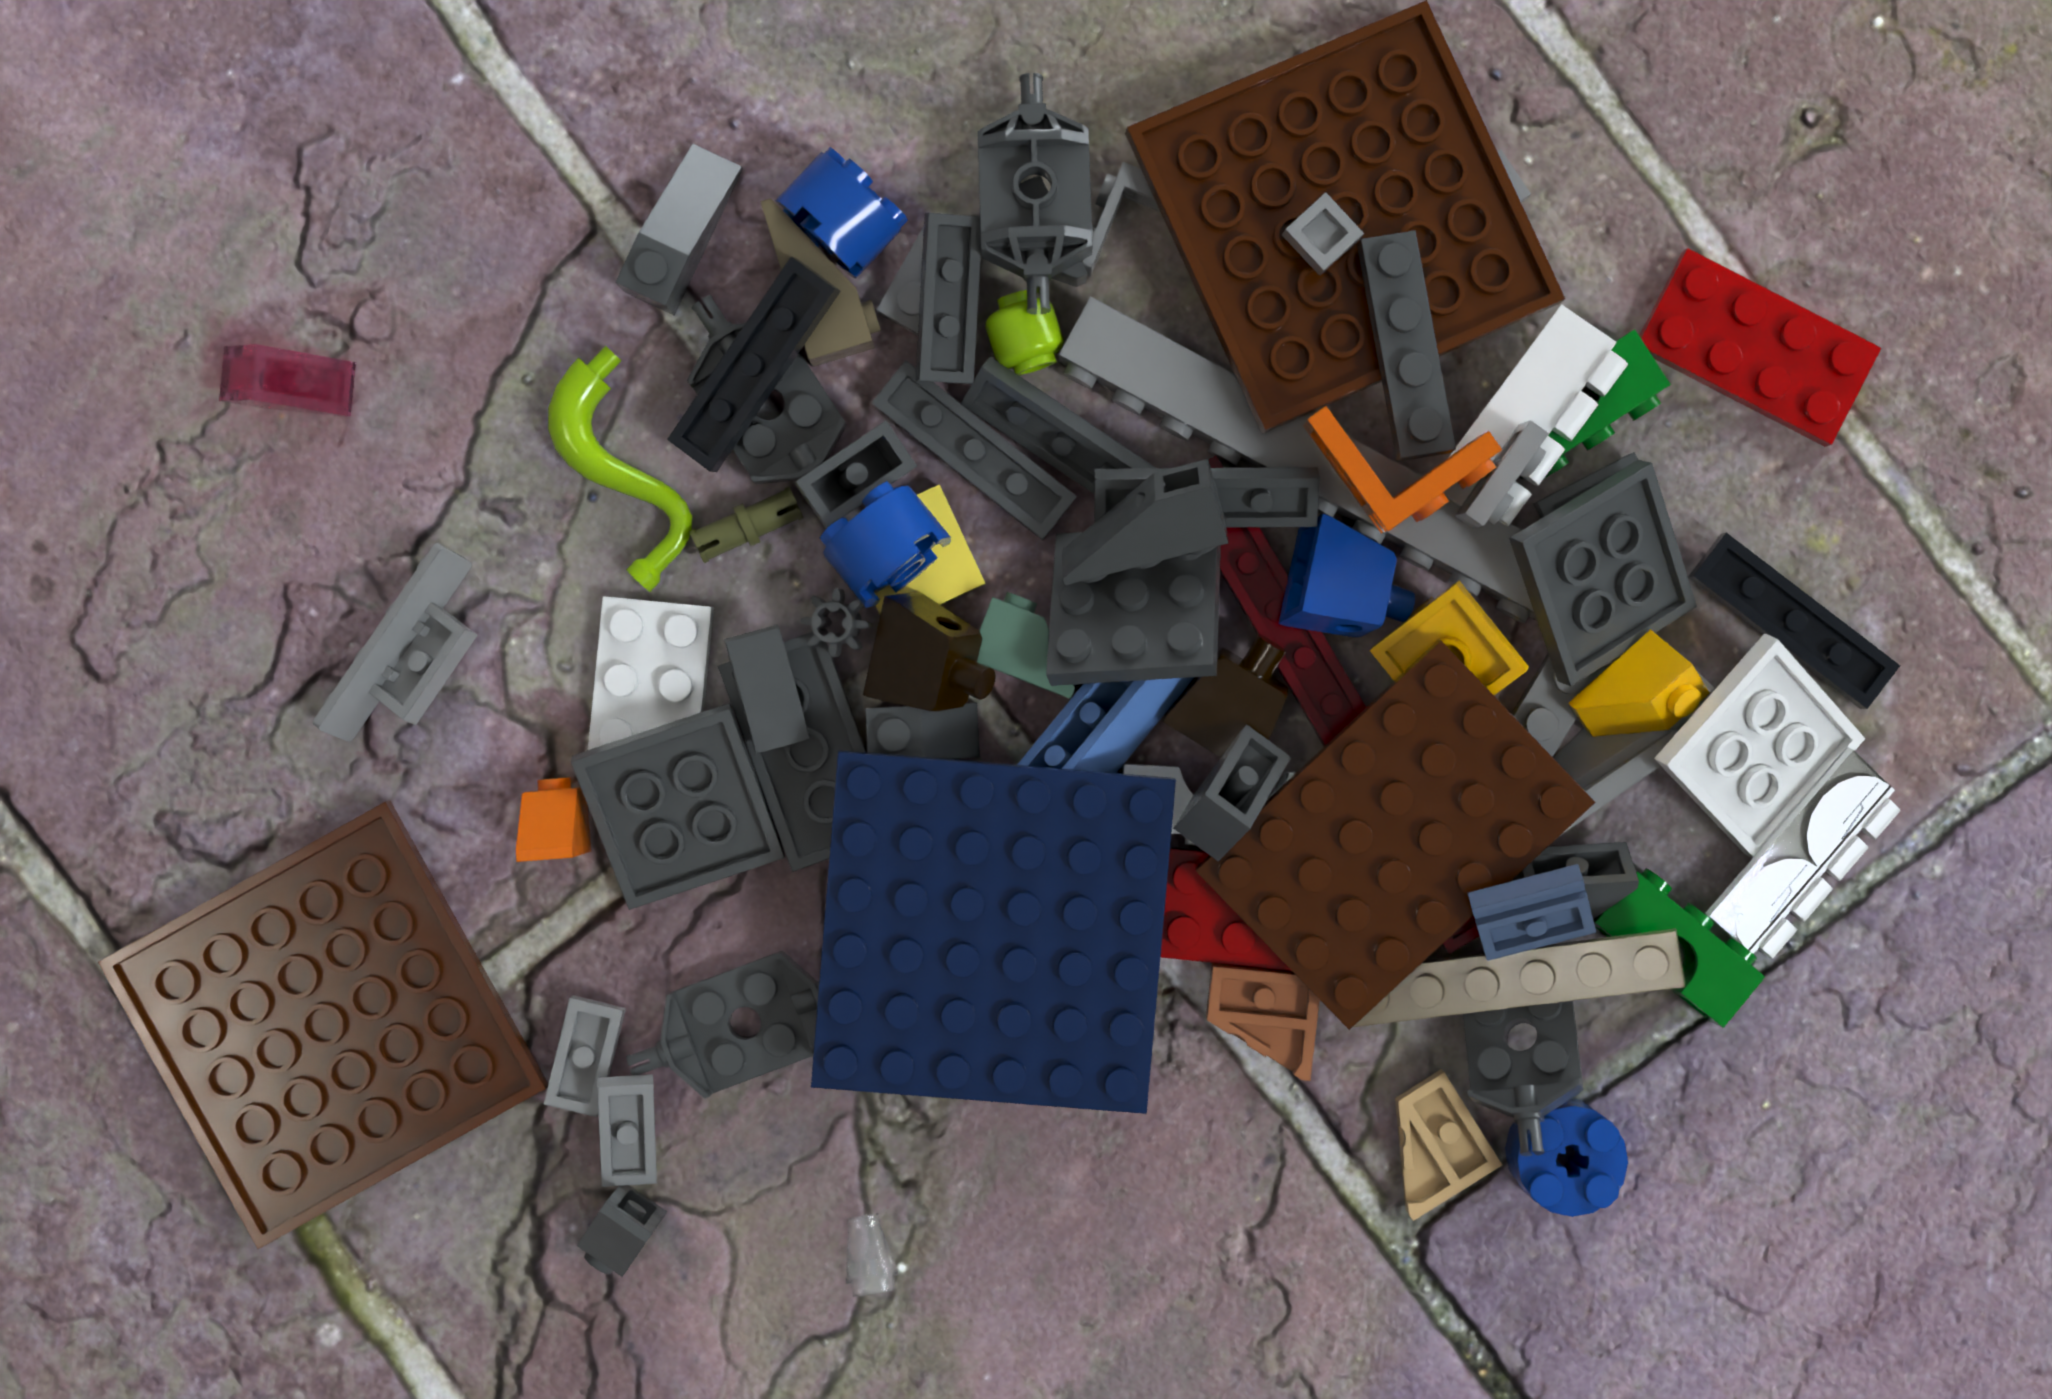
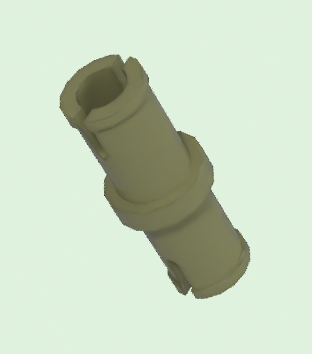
M787 487L784 491L746 508L743 503L733 507L735 513L700 529H694L690 531V534L703 562L706 563L710 559L749 542L750 546H754L760 543V536L793 521L801 520L804 517L790 487Z

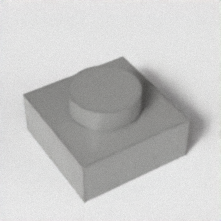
M1324 193L1284 230L1282 236L1320 276L1360 240L1364 233L1327 193Z

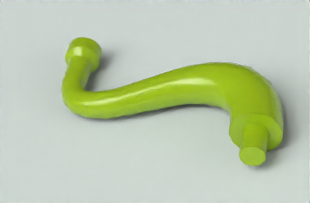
M605 346L588 364H585L578 357L559 381L548 407V431L558 454L569 467L584 478L606 488L653 504L663 510L669 517L670 528L665 538L645 558L636 559L626 569L638 583L651 592L660 582L661 572L686 546L691 535L690 531H692V514L687 503L676 490L609 454L599 444L593 434L591 424L593 413L598 403L611 389L603 380L621 362Z

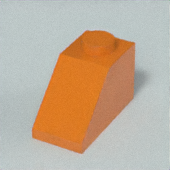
M570 777L537 780V791L522 793L516 842V862L573 858L591 852L588 805L581 787L571 788Z

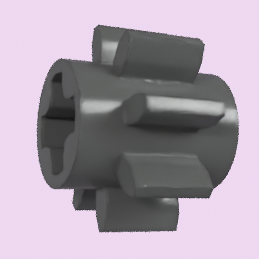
M834 588L832 601L826 602L819 596H812L811 601L816 609L812 617H804L800 621V623L812 626L815 634L810 638L808 645L810 647H817L824 642L829 643L830 657H839L842 651V644L846 643L855 650H861L863 647L857 636L861 629L872 628L873 623L861 619L858 611L864 605L860 600L855 599L850 604L844 603L845 593L843 589ZM830 612L845 613L847 615L842 621V625L846 630L844 634L829 633L827 631L832 624L831 619L828 617Z

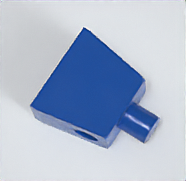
M1321 514L1317 517V527H1300L1298 529L1278 624L1348 637H1362L1380 628L1385 621V617L1402 623L1405 622L1414 608L1415 593L1392 584L1397 562L1393 551L1333 517Z

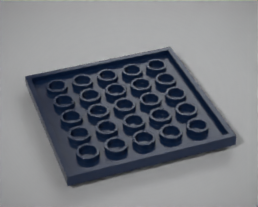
M839 750L811 1088L1147 1114L1176 779Z

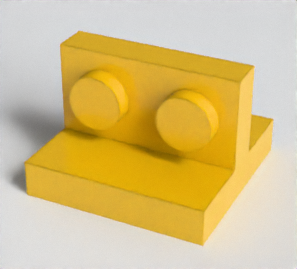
M1460 580L1435 599L1432 596L1412 612L1405 622L1369 650L1395 681L1426 650L1440 639L1493 695H1496L1527 672L1529 668L1527 663Z

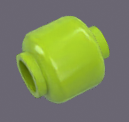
M1027 290L1014 292L997 300L999 309L993 312L985 322V328L995 359L1008 369H1013L1014 373L1019 376L1033 373L1057 362L1055 355L1063 348L1064 338L1052 303L1050 302L1051 311L1047 314H1041L1040 298H1037V315L1027 313Z

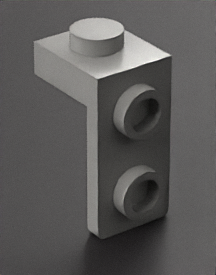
M1123 162L1117 177L1107 174L1096 200V205L1103 207L1104 210L1097 227L1092 226V255L1085 258L1082 262L1088 273L1087 276L1091 277L1123 197L1160 212L1140 168Z

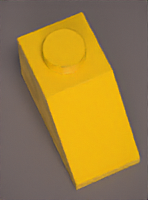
M1650 629L1568 704L1584 728L1593 737L1669 730L1681 718L1691 714L1697 708L1700 701L1710 692L1693 664Z

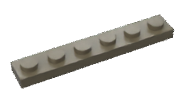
M1674 928L1557 943L1487 961L1485 953L1425 960L1353 1027L1685 987L1677 930Z

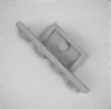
M439 543L432 546L428 554L418 564L415 573L395 602L389 606L384 618L367 643L359 650L353 663L334 691L326 698L323 707L313 720L314 726L320 731L350 742L355 738L379 701L402 720L417 725L478 636L443 609L471 569L472 563Z

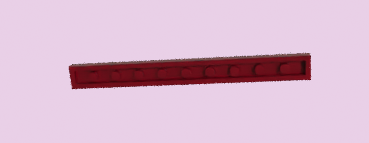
M1216 455L1208 460L1211 468H1224ZM1226 527L1228 544L1221 545L1220 573L1256 634L1269 638L1286 650V654L1277 666V669L1322 745L1325 746L1362 712L1366 706L1322 632L1278 624L1288 575L1259 527ZM1474 915L1442 944L1448 954L1480 936Z

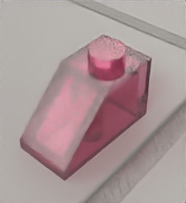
M259 344L224 346L219 401L273 410L348 417L351 416L356 362Z

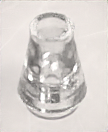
M879 1213L847 1218L848 1238L845 1284H851L853 1297L895 1290L894 1276L899 1275V1272L880 1225Z

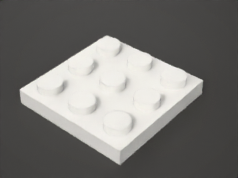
M1764 633L1654 759L1744 854L1753 858L1846 749L1856 750L1865 738L1778 639Z

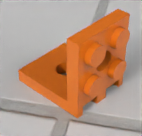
M1327 406L1308 418L1303 425L1380 534L1390 531L1409 516H1412L1418 522L1436 512L1449 502L1443 493L1455 483H1458L1464 489L1479 481L1496 468L1490 458L1502 450L1488 431L1476 437L1406 489L1392 497Z

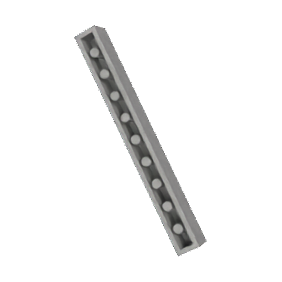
M1090 296L1059 353L1058 362L1066 366L1063 372L1066 377L1089 389H1092L1096 382L1113 391L1114 395L1111 400L1134 414L1140 415L1143 408L1162 418L1159 425L1162 429L1182 440L1188 441L1191 434L1210 444L1207 451L1213 457L1216 455L1220 461L1230 466L1236 467L1238 462L1242 461L1253 468L1318 467L1320 476L1318 514L1334 517L1335 513H1338L1355 522L1352 529L1380 545L1383 539H1386L1403 548L1400 557L1410 564L1429 571L1431 566L1434 565L1451 574L1448 580L1450 585L1460 580L1472 596L1477 597L1479 592L1482 591L1499 600L1496 609L1514 620L1525 623L1528 617L1536 619L1509 540L1510 537L1522 531L1520 528L1512 524L1505 526L1499 521L1493 525L1487 521L1483 527L1472 529L1455 517L1460 506L1448 498V503L1424 520L1416 522L1412 516H1409L1390 531L1380 534L1303 427L1311 415L1307 414L1262 434L1235 374ZM1349 436L1392 497L1422 477V475Z

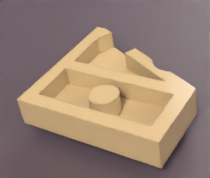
M1442 1069L1395 1098L1405 1208L1413 1221L1502 1166L1499 1158Z

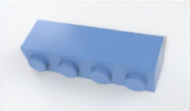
M1195 677L1083 684L1017 765L1117 773Z

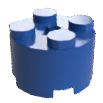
M831 147L825 153L821 152L775 200L784 208V213L817 247L821 246L830 255L835 254L839 258L836 264L855 279L901 232V227L908 221L905 214L886 197L881 199L869 188L873 180L862 168L850 158L846 161Z
M888 481L882 483L869 492L862 500L863 505L866 507L850 521L845 517L837 520L819 537L826 546L823 551L824 557L865 608L873 607L879 603L880 599L875 593L890 585L895 593L908 585L938 558L931 549L935 545L940 544L944 547L951 542L950 535L909 485L893 488Z
M1571 1098L1544 1116L1545 1122H1540L1545 1153L1537 1156L1533 1152L1532 1156L1520 1155L1518 1124L1513 1122L1509 1128L1505 1146L1508 1169L1522 1190L1540 1206L1552 1213L1574 1217L1594 1213L1600 1208H1607L1618 1198L1619 1190L1624 1184L1628 1157L1625 1141L1613 1122L1581 1100ZM1569 1145L1575 1150V1155L1572 1160H1569L1568 1164L1562 1165L1557 1161L1558 1153L1566 1154L1565 1147Z

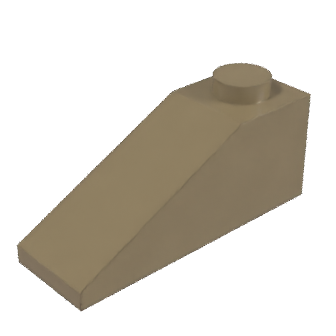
M771 198L760 201L781 271L792 256L799 259L841 290L804 344L812 366H819L874 349L875 346L871 334L879 332L881 329L872 300L861 302L856 287Z

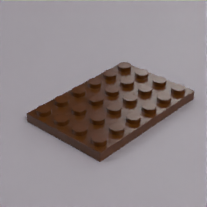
M1438 639L1265 802L1251 829L1219 861L1208 855L1195 868L1196 872L1350 1030L1473 916L1467 893L1510 882L1596 802L1458 657Z

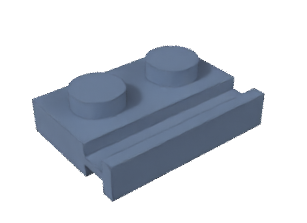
M1579 864L1467 893L1487 961L1597 933Z

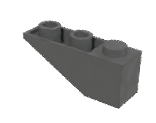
M1208 459L1153 473L1062 550L1063 581L1065 586L1077 582H1097L1108 574L1131 568L1147 569L1156 566L1162 560L1185 554L1201 555L1212 551L1216 546L1228 544L1225 514Z

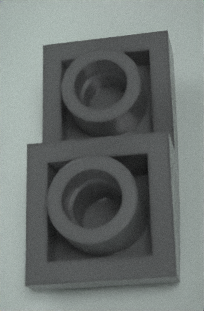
M774 625L724 639L756 754L809 740L805 718L779 626Z

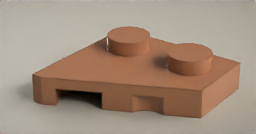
M1211 963L1206 1009L1207 1021L1226 1033L1240 1038L1246 1042L1247 1046L1261 1055L1275 1060L1292 1071L1299 1079L1311 1081L1320 999L1293 971Z

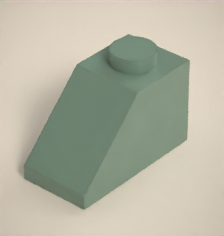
M1009 592L1006 593L1004 601L992 597L979 630L982 636V643L977 662L1071 699L1075 691L1074 685L1051 686L1046 676L1049 628L1045 618L1034 613L1037 603Z

